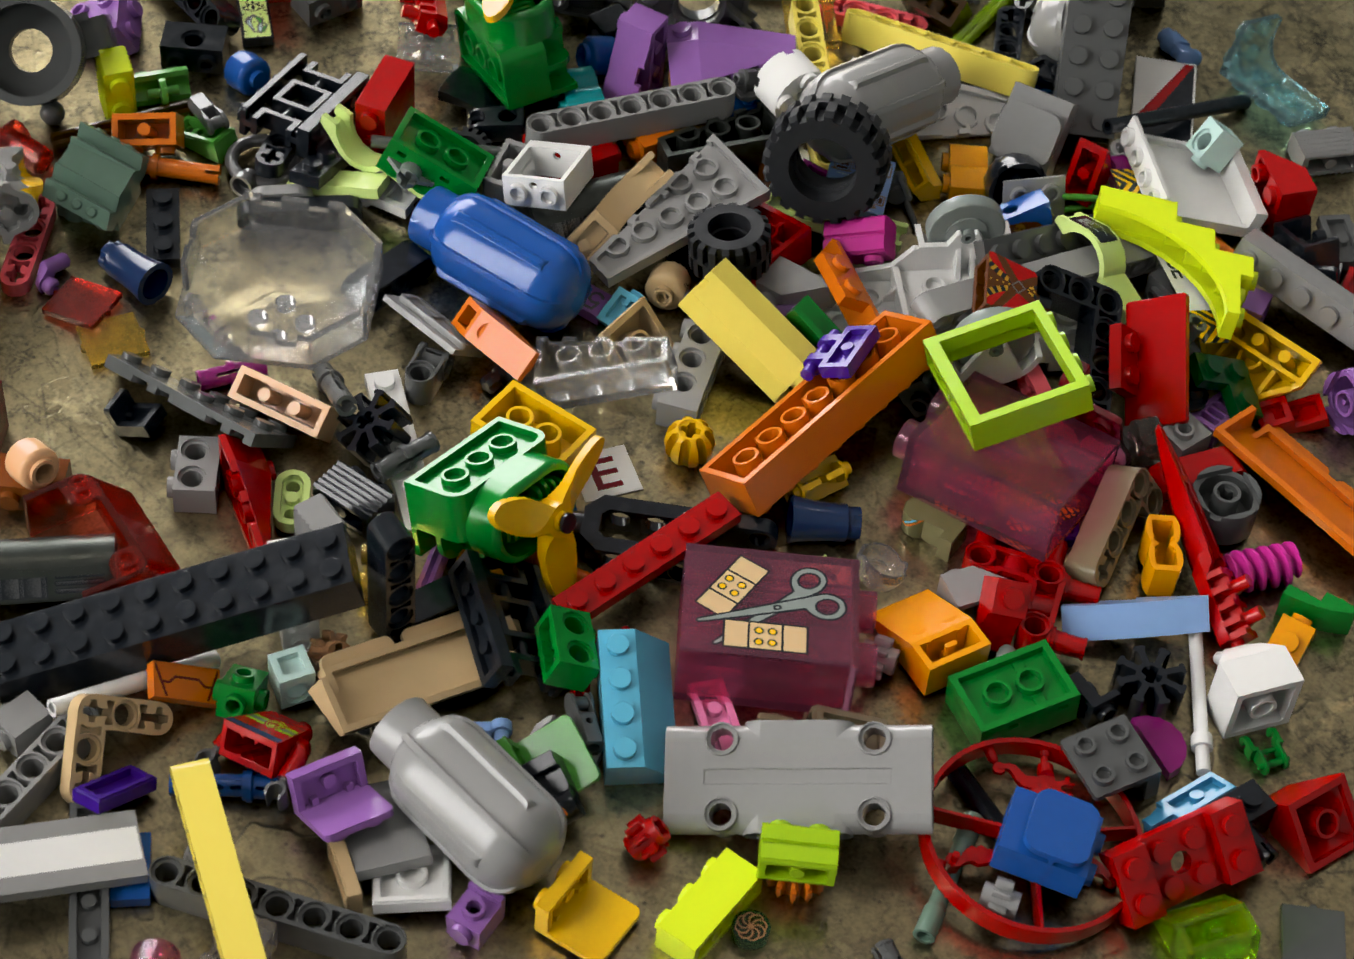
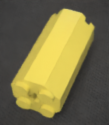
M726 257L678 304L775 404L791 391L789 389L790 386L794 389L804 380L800 375L804 368L803 363L810 353H815L817 348Z

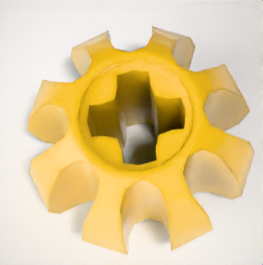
M685 416L682 420L674 421L668 427L664 438L666 454L678 466L683 465L688 468H695L697 464L706 463L711 458L715 447L713 430L700 418L694 419L691 416Z

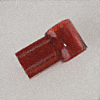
M12 119L0 128V147H22L25 168L34 174L43 175L49 170L54 160L53 151L30 137L27 128L20 121Z

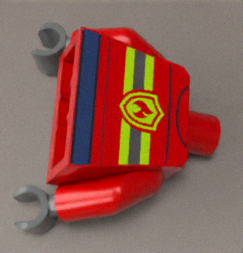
M275 711L224 718L222 732L212 742L213 748H205L198 751L195 755V760L209 758L213 774H219L221 772V765L218 758L222 755L271 779L278 777V781H272L265 786L264 796L267 806L271 804L272 800L277 798L278 810L283 811L290 804L286 773L306 765L312 751L310 741L313 737V731L307 722H297Z

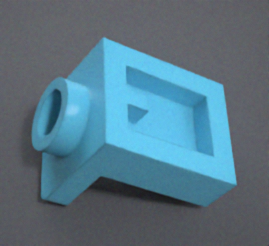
M619 286L597 315V320L604 326H609L644 295L635 289L629 292Z

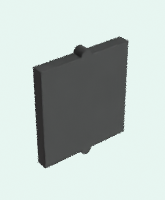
M1281 904V959H1346L1344 911L1317 908L1314 904H1311L1309 907Z

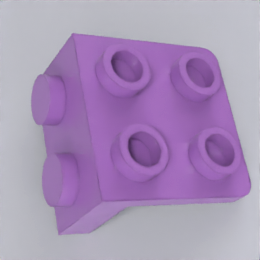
M88 0L76 4L70 12L73 15L87 11L89 18L103 14L110 15L118 45L125 46L128 55L139 51L143 9L138 0Z
M356 746L286 773L294 813L324 842L342 841L348 835L367 827L378 826L383 820L394 815L393 806L368 784L362 751Z

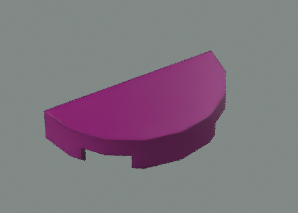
M1147 715L1132 717L1130 723L1162 770L1165 779L1168 781L1178 775L1185 762L1187 745L1182 733L1173 724L1159 717Z

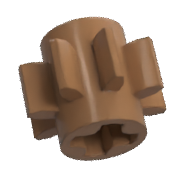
M324 629L322 630L321 638H310L311 646L308 657L315 663L313 667L315 672L321 670L319 661L324 655L350 647L345 642L348 637L347 634H335L332 630Z

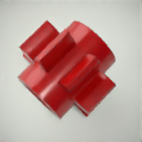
M640 813L626 824L628 829L624 832L627 836L624 837L623 843L634 859L642 861L649 858L655 863L668 853L666 848L669 846V843L667 841L671 838V834L666 824L659 817L653 815L645 819Z

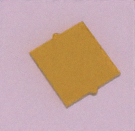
M133 312L76 326V332L81 342V352L86 353L92 370L103 368L108 354L122 355L123 351H129L141 357L150 355V349L144 338L145 330L139 327Z

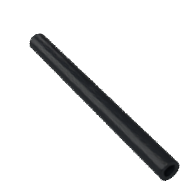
M1241 94L1109 118L1103 121L1102 128L1107 135L1120 133L1128 126L1133 115L1138 116L1142 128L1245 110L1250 108L1251 98L1248 94Z

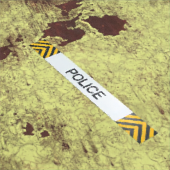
M1110 169L1121 190L1142 194L1132 169ZM1157 256L1176 294L1184 292L1189 295V315L1197 314L1204 319L1199 323L1198 327L1206 322L1207 329L1199 335L1202 342L1230 343L1228 339L1217 336L1216 321L1208 303L1199 290L1180 271Z

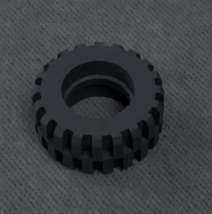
M823 93L821 98H817L815 94L804 96L802 103L795 101L788 106L786 112L780 114L765 144L766 148L763 152L762 163L765 165L763 169L764 179L767 182L771 181L768 189L774 197L779 196L781 198L779 203L786 210L792 208L796 211L795 216L804 219L805 216L813 218V223L822 224L824 220H830V224H839L843 217L851 221L859 217L861 211L867 212L883 190L891 167L892 146L888 144L890 136L886 128L880 129L882 120L876 113L870 115L867 112L869 107L862 102H859L858 105L850 102L852 97L842 94L841 99L834 98L833 93ZM815 139L836 142L851 154L857 170L850 175L840 178L819 175L805 164L800 155L799 146Z

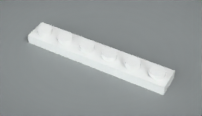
M398 369L364 374L365 387L370 401H372L375 395V389L383 390L411 415ZM413 424L403 427L411 436L410 442L417 439ZM392 442L390 444L391 451L394 452V448L401 443ZM423 460L417 462V466L411 471L403 470L390 478L401 522L411 535L412 529L404 481L425 467Z

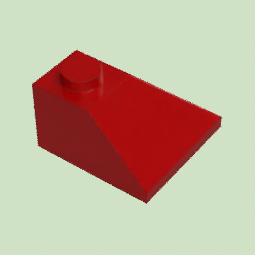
M1336 773L1288 784L1269 795L1277 804L1269 825L1271 834L1306 873L1312 874L1354 849V800L1345 773Z

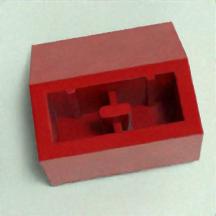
M1258 150L1255 163L1251 167V177L1268 213V217L1261 228L1267 236L1272 238L1274 236V223L1307 214L1310 215L1318 189L1306 167L1269 151Z

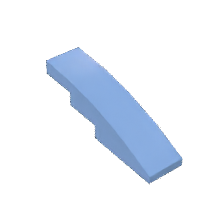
M1209 595L1136 597L1135 600H1104L1098 603L1062 604V632L1088 638V641L1210 632Z

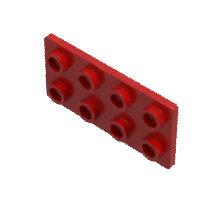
M1184 292L1128 302L1126 304V325L1123 323L1109 325V390L1125 398V429L1129 432L1153 429L1158 424L1164 427L1166 425L1186 424L1189 422V295Z

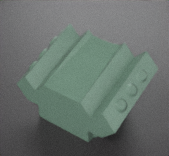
M80 121L77 136H71L68 148L61 159L55 162L52 178L46 177L42 196L56 203L57 214L70 222H86L95 225L101 230L119 231L141 194L140 183L146 174L149 157L137 151L133 146L121 142L119 138L108 135L104 130L96 128L87 122Z

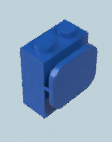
M1016 786L1008 803L989 866L1077 898L1083 885L1090 887L1095 876L1097 865L1091 862L1093 855L1099 856L1098 853L1101 852L1106 835L1100 833L1104 818L1100 817L1099 811L1091 803L1060 791L1045 789L1036 793Z

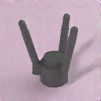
M894 171L887 201L894 205L904 204L909 221L915 231L914 224L918 223L910 202L912 195L907 184V178L903 171Z

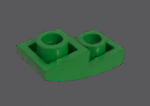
M1291 584L1282 593L1275 613L1280 617L1283 613L1291 617L1293 613H1298L1313 622L1311 627L1318 631L1348 635L1354 623V606L1329 592L1320 601L1306 591L1300 590Z

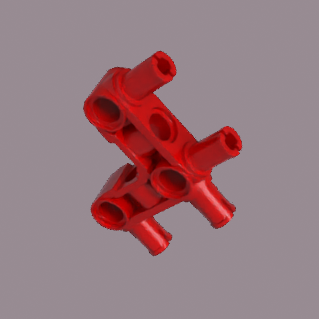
M990 519L982 520L975 540L968 544L965 549L961 569L975 566L1010 580L1032 584L1026 620H1022L1015 631L1014 648L1017 650L1046 639L1054 653L1077 658L1082 661L1088 638L1078 637L1057 630V627L1054 626L1060 602L1064 603L1067 600L1074 603H1098L1102 586H1095L1071 579L1072 575H1068L1063 566L1068 549V544L1063 539L1051 538L1048 541L1044 557H1039L995 545L1000 528L989 529L983 523L990 521Z

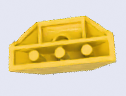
M1245 312L1241 328H1235L1233 336L1229 340L1230 343H1203L1199 336L1202 353L1244 360L1259 402L1303 389L1323 363L1319 358Z

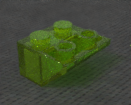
M1222 894L1167 911L1168 915L1153 921L1173 959H1257L1262 933L1245 902Z

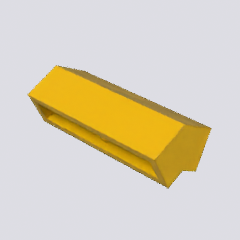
M917 134L892 144V153L900 169L904 172L914 195L921 202L940 199L943 184Z

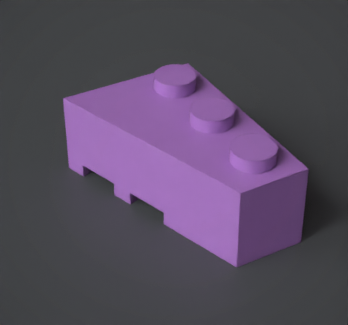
M637 2L627 12L624 11L620 15L603 88L605 99L662 88L668 16Z

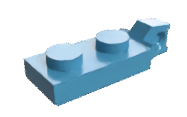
M1211 771L1156 802V809L1151 815L1142 820L1144 833L1211 803L1237 788V786Z

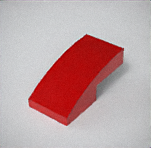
M1319 393L1290 402L1287 401L1285 395L1259 402L1264 416L1258 421L1260 429L1270 424L1273 428L1278 427L1288 434L1330 426L1329 418Z

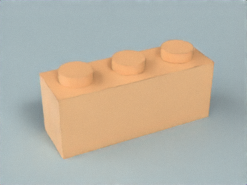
M241 365L227 395L234 400L328 443L331 442L340 422L337 420L339 414L335 407L244 365Z

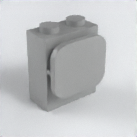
M1016 81L1009 100L1003 106L991 135V145L988 153L996 155L995 159L1009 153L1029 155L1042 166L1047 176H1051L1079 105Z

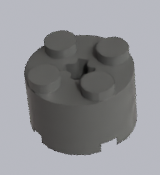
M1226 465L1211 466L1202 470L1192 485L1217 545H1233L1250 536L1262 499L1261 488L1251 475L1243 472V475L1233 472V467Z

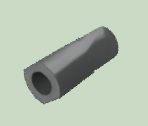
M200 92L189 97V110L202 123L210 136L215 134V130L219 128H230L224 111L216 107L204 93Z
M586 692L583 696L567 693L564 698L565 712L574 720L591 755H598L603 751L604 740L596 715L593 695L591 692Z

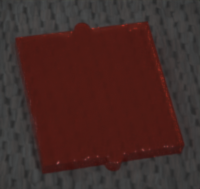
M71 276L59 290L53 291L54 295L43 306L42 314L93 331L106 316L111 315V310L123 296L122 292Z

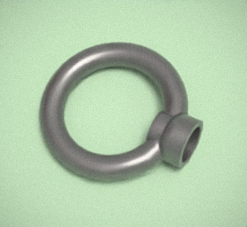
M268 134L249 135L240 138L228 148L225 155V166L228 173L232 176L230 187L236 195L248 198L249 192L255 187L287 184L290 170L301 162L302 158L295 155L288 169L278 178L268 179L259 177L255 170L251 168L243 170L238 164V157L247 149L261 147Z

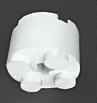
M792 49L794 53L786 54L784 51L776 54L763 65L757 75L760 81L758 88L754 85V93L777 119L782 112L787 111L790 104L800 100L802 91L809 81L822 73L798 49Z

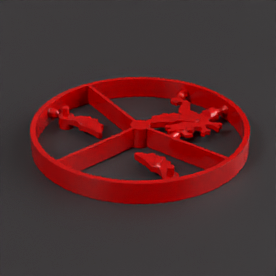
M1007 737L982 741L961 750L943 764L934 776L935 790L940 782L958 767L970 761L986 757L988 762L993 764L992 771L994 774L1003 775L1005 771L1009 772L1014 782L1022 788L1036 793L1045 789H1054L1073 796V793H1067L1061 789H1073L1074 784L1069 782L1071 778L1068 776L1061 782L1056 781L1053 764L1050 762L1061 765L1074 773L1076 771L1059 745L1031 738ZM1015 754L1040 758L1041 762L1037 765V776L1025 775L1015 764L998 762L997 755ZM1123 791L1107 797L1106 799L1113 806L1124 826L1101 827L1100 833L1106 835L1104 842L1127 841L1143 834L1135 810ZM934 807V823L961 830H971L977 834L998 838L1002 823ZM918 834L919 848L924 864L944 897L967 918L1003 937L1025 943L1045 945L1075 942L1105 929L1119 917L1124 908L1121 900L1109 912L1087 923L1071 927H1044L1041 885L1030 881L1033 926L1009 920L974 901L948 874H955L959 868L969 864L977 868L989 866L994 849H987L983 845L978 847L970 846L964 850L961 856L958 851L949 853L945 860L938 858L930 834ZM1092 858L1091 863L1097 865L1095 877L1101 878L1106 888L1115 889L1117 883L1114 876L1096 858Z

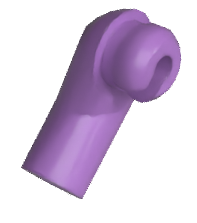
M58 253L40 263L35 281L36 288L40 293L54 295L59 288L56 286L59 285V281L54 276L55 273L70 266V259L66 253Z

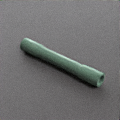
M964 812V814L984 819L977 812ZM957 829L949 853L958 851L961 856L964 850L970 846H975L979 834L971 830ZM964 866L959 868L955 874L948 873L956 884ZM936 885L928 903L924 905L913 931L914 938L925 944L934 943L945 918L946 908L949 903Z

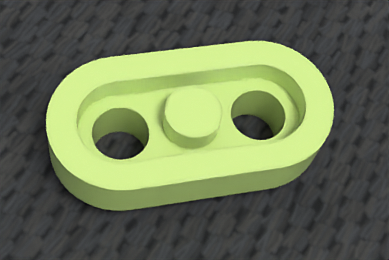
M296 469L286 470L276 478L273 523L282 532L294 533V506L311 498V480L305 472Z

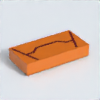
M152 660L147 664L148 700L215 709L217 701L212 699V693L216 680L220 678V670Z

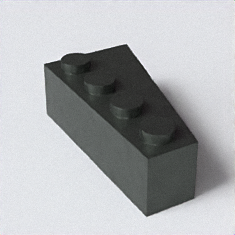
M760 101L757 102V108L749 111L745 107L734 111L732 117L724 120L715 117L707 120V124L704 127L696 128L690 126L657 138L656 164L664 172L668 169L674 173L681 171L689 163V157L695 151L700 152L707 145V139L714 134L751 172L759 171L763 152L766 148L765 144L777 118Z

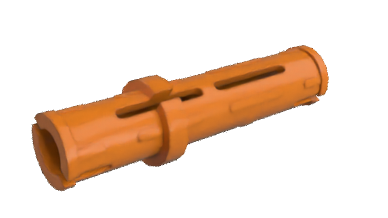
M157 153L148 156L149 162L146 175H150L152 179H158L160 176L215 185L220 184L221 178H219V175L221 176L222 165L162 158Z

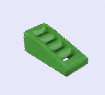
M184 117L185 147L211 161L222 164L225 161L228 148L238 140L235 128L225 129L222 127L215 130V134L210 136L196 117Z

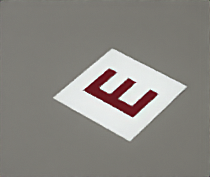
M624 445L602 449L598 462L581 491L585 502L595 501L604 495L616 496L643 489Z

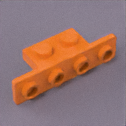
M831 239L814 259V262L848 325H868L880 314L840 241Z

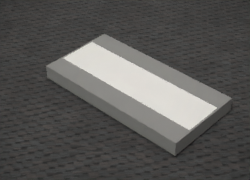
M135 810L0 828V903L148 882L149 874Z

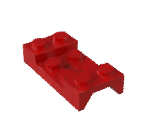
M1228 796L1098 853L1100 861L1114 876L1124 905L1118 917L1121 925L1135 930L1168 915L1166 909L1223 883L1234 885L1264 871L1243 801ZM1181 851L1184 856L1183 865L1179 870L1174 871L1171 866V860L1175 853Z

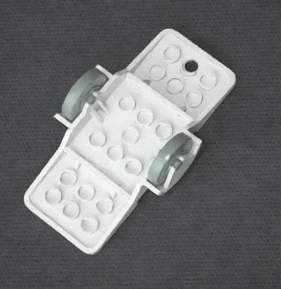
M977 194L959 195L942 202L932 210L925 223L926 234L923 232L921 224H914L918 245H913L892 262L855 268V271L879 314L887 310L916 317L910 308L913 300L925 291L974 278V269L977 266L973 242L1011 233L1008 220H1004L1001 207L993 199ZM837 303L832 308L822 310L841 332L849 326ZM996 306L978 310L965 317L956 328L1014 308ZM1052 312L1057 323V330L1059 333L1064 332L1070 345V352L1073 354L1077 321ZM1040 332L951 362L961 381L979 386H992L1014 381L1029 373L1039 363H1045L1047 372L1062 371Z

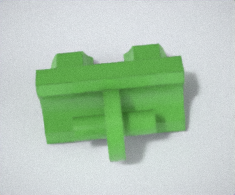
M187 66L168 67L162 70L144 71L134 74L137 107L160 103L166 105L172 101L189 99L191 97Z

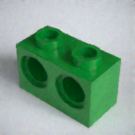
M550 604L534 627L543 683L545 685L584 692L591 681L597 678L600 670L595 644L596 632L592 627L590 613Z

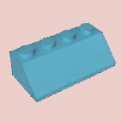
M637 629L598 630L596 650L600 670L597 676L600 729L604 740L602 751L604 785L664 783L667 726H675L669 643Z

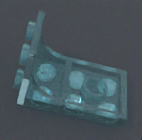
M1278 14L1244 21L1237 28L1236 38L1231 48L1223 57L1224 63L1219 73L1228 79L1236 90L1246 93L1254 100L1258 107L1268 110L1277 117L1276 119L1280 124L1291 128L1325 118L1330 107L1285 74L1275 60L1273 41L1282 17Z

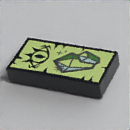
M236 0L237 11L241 18L240 30L243 47L274 45L268 0Z

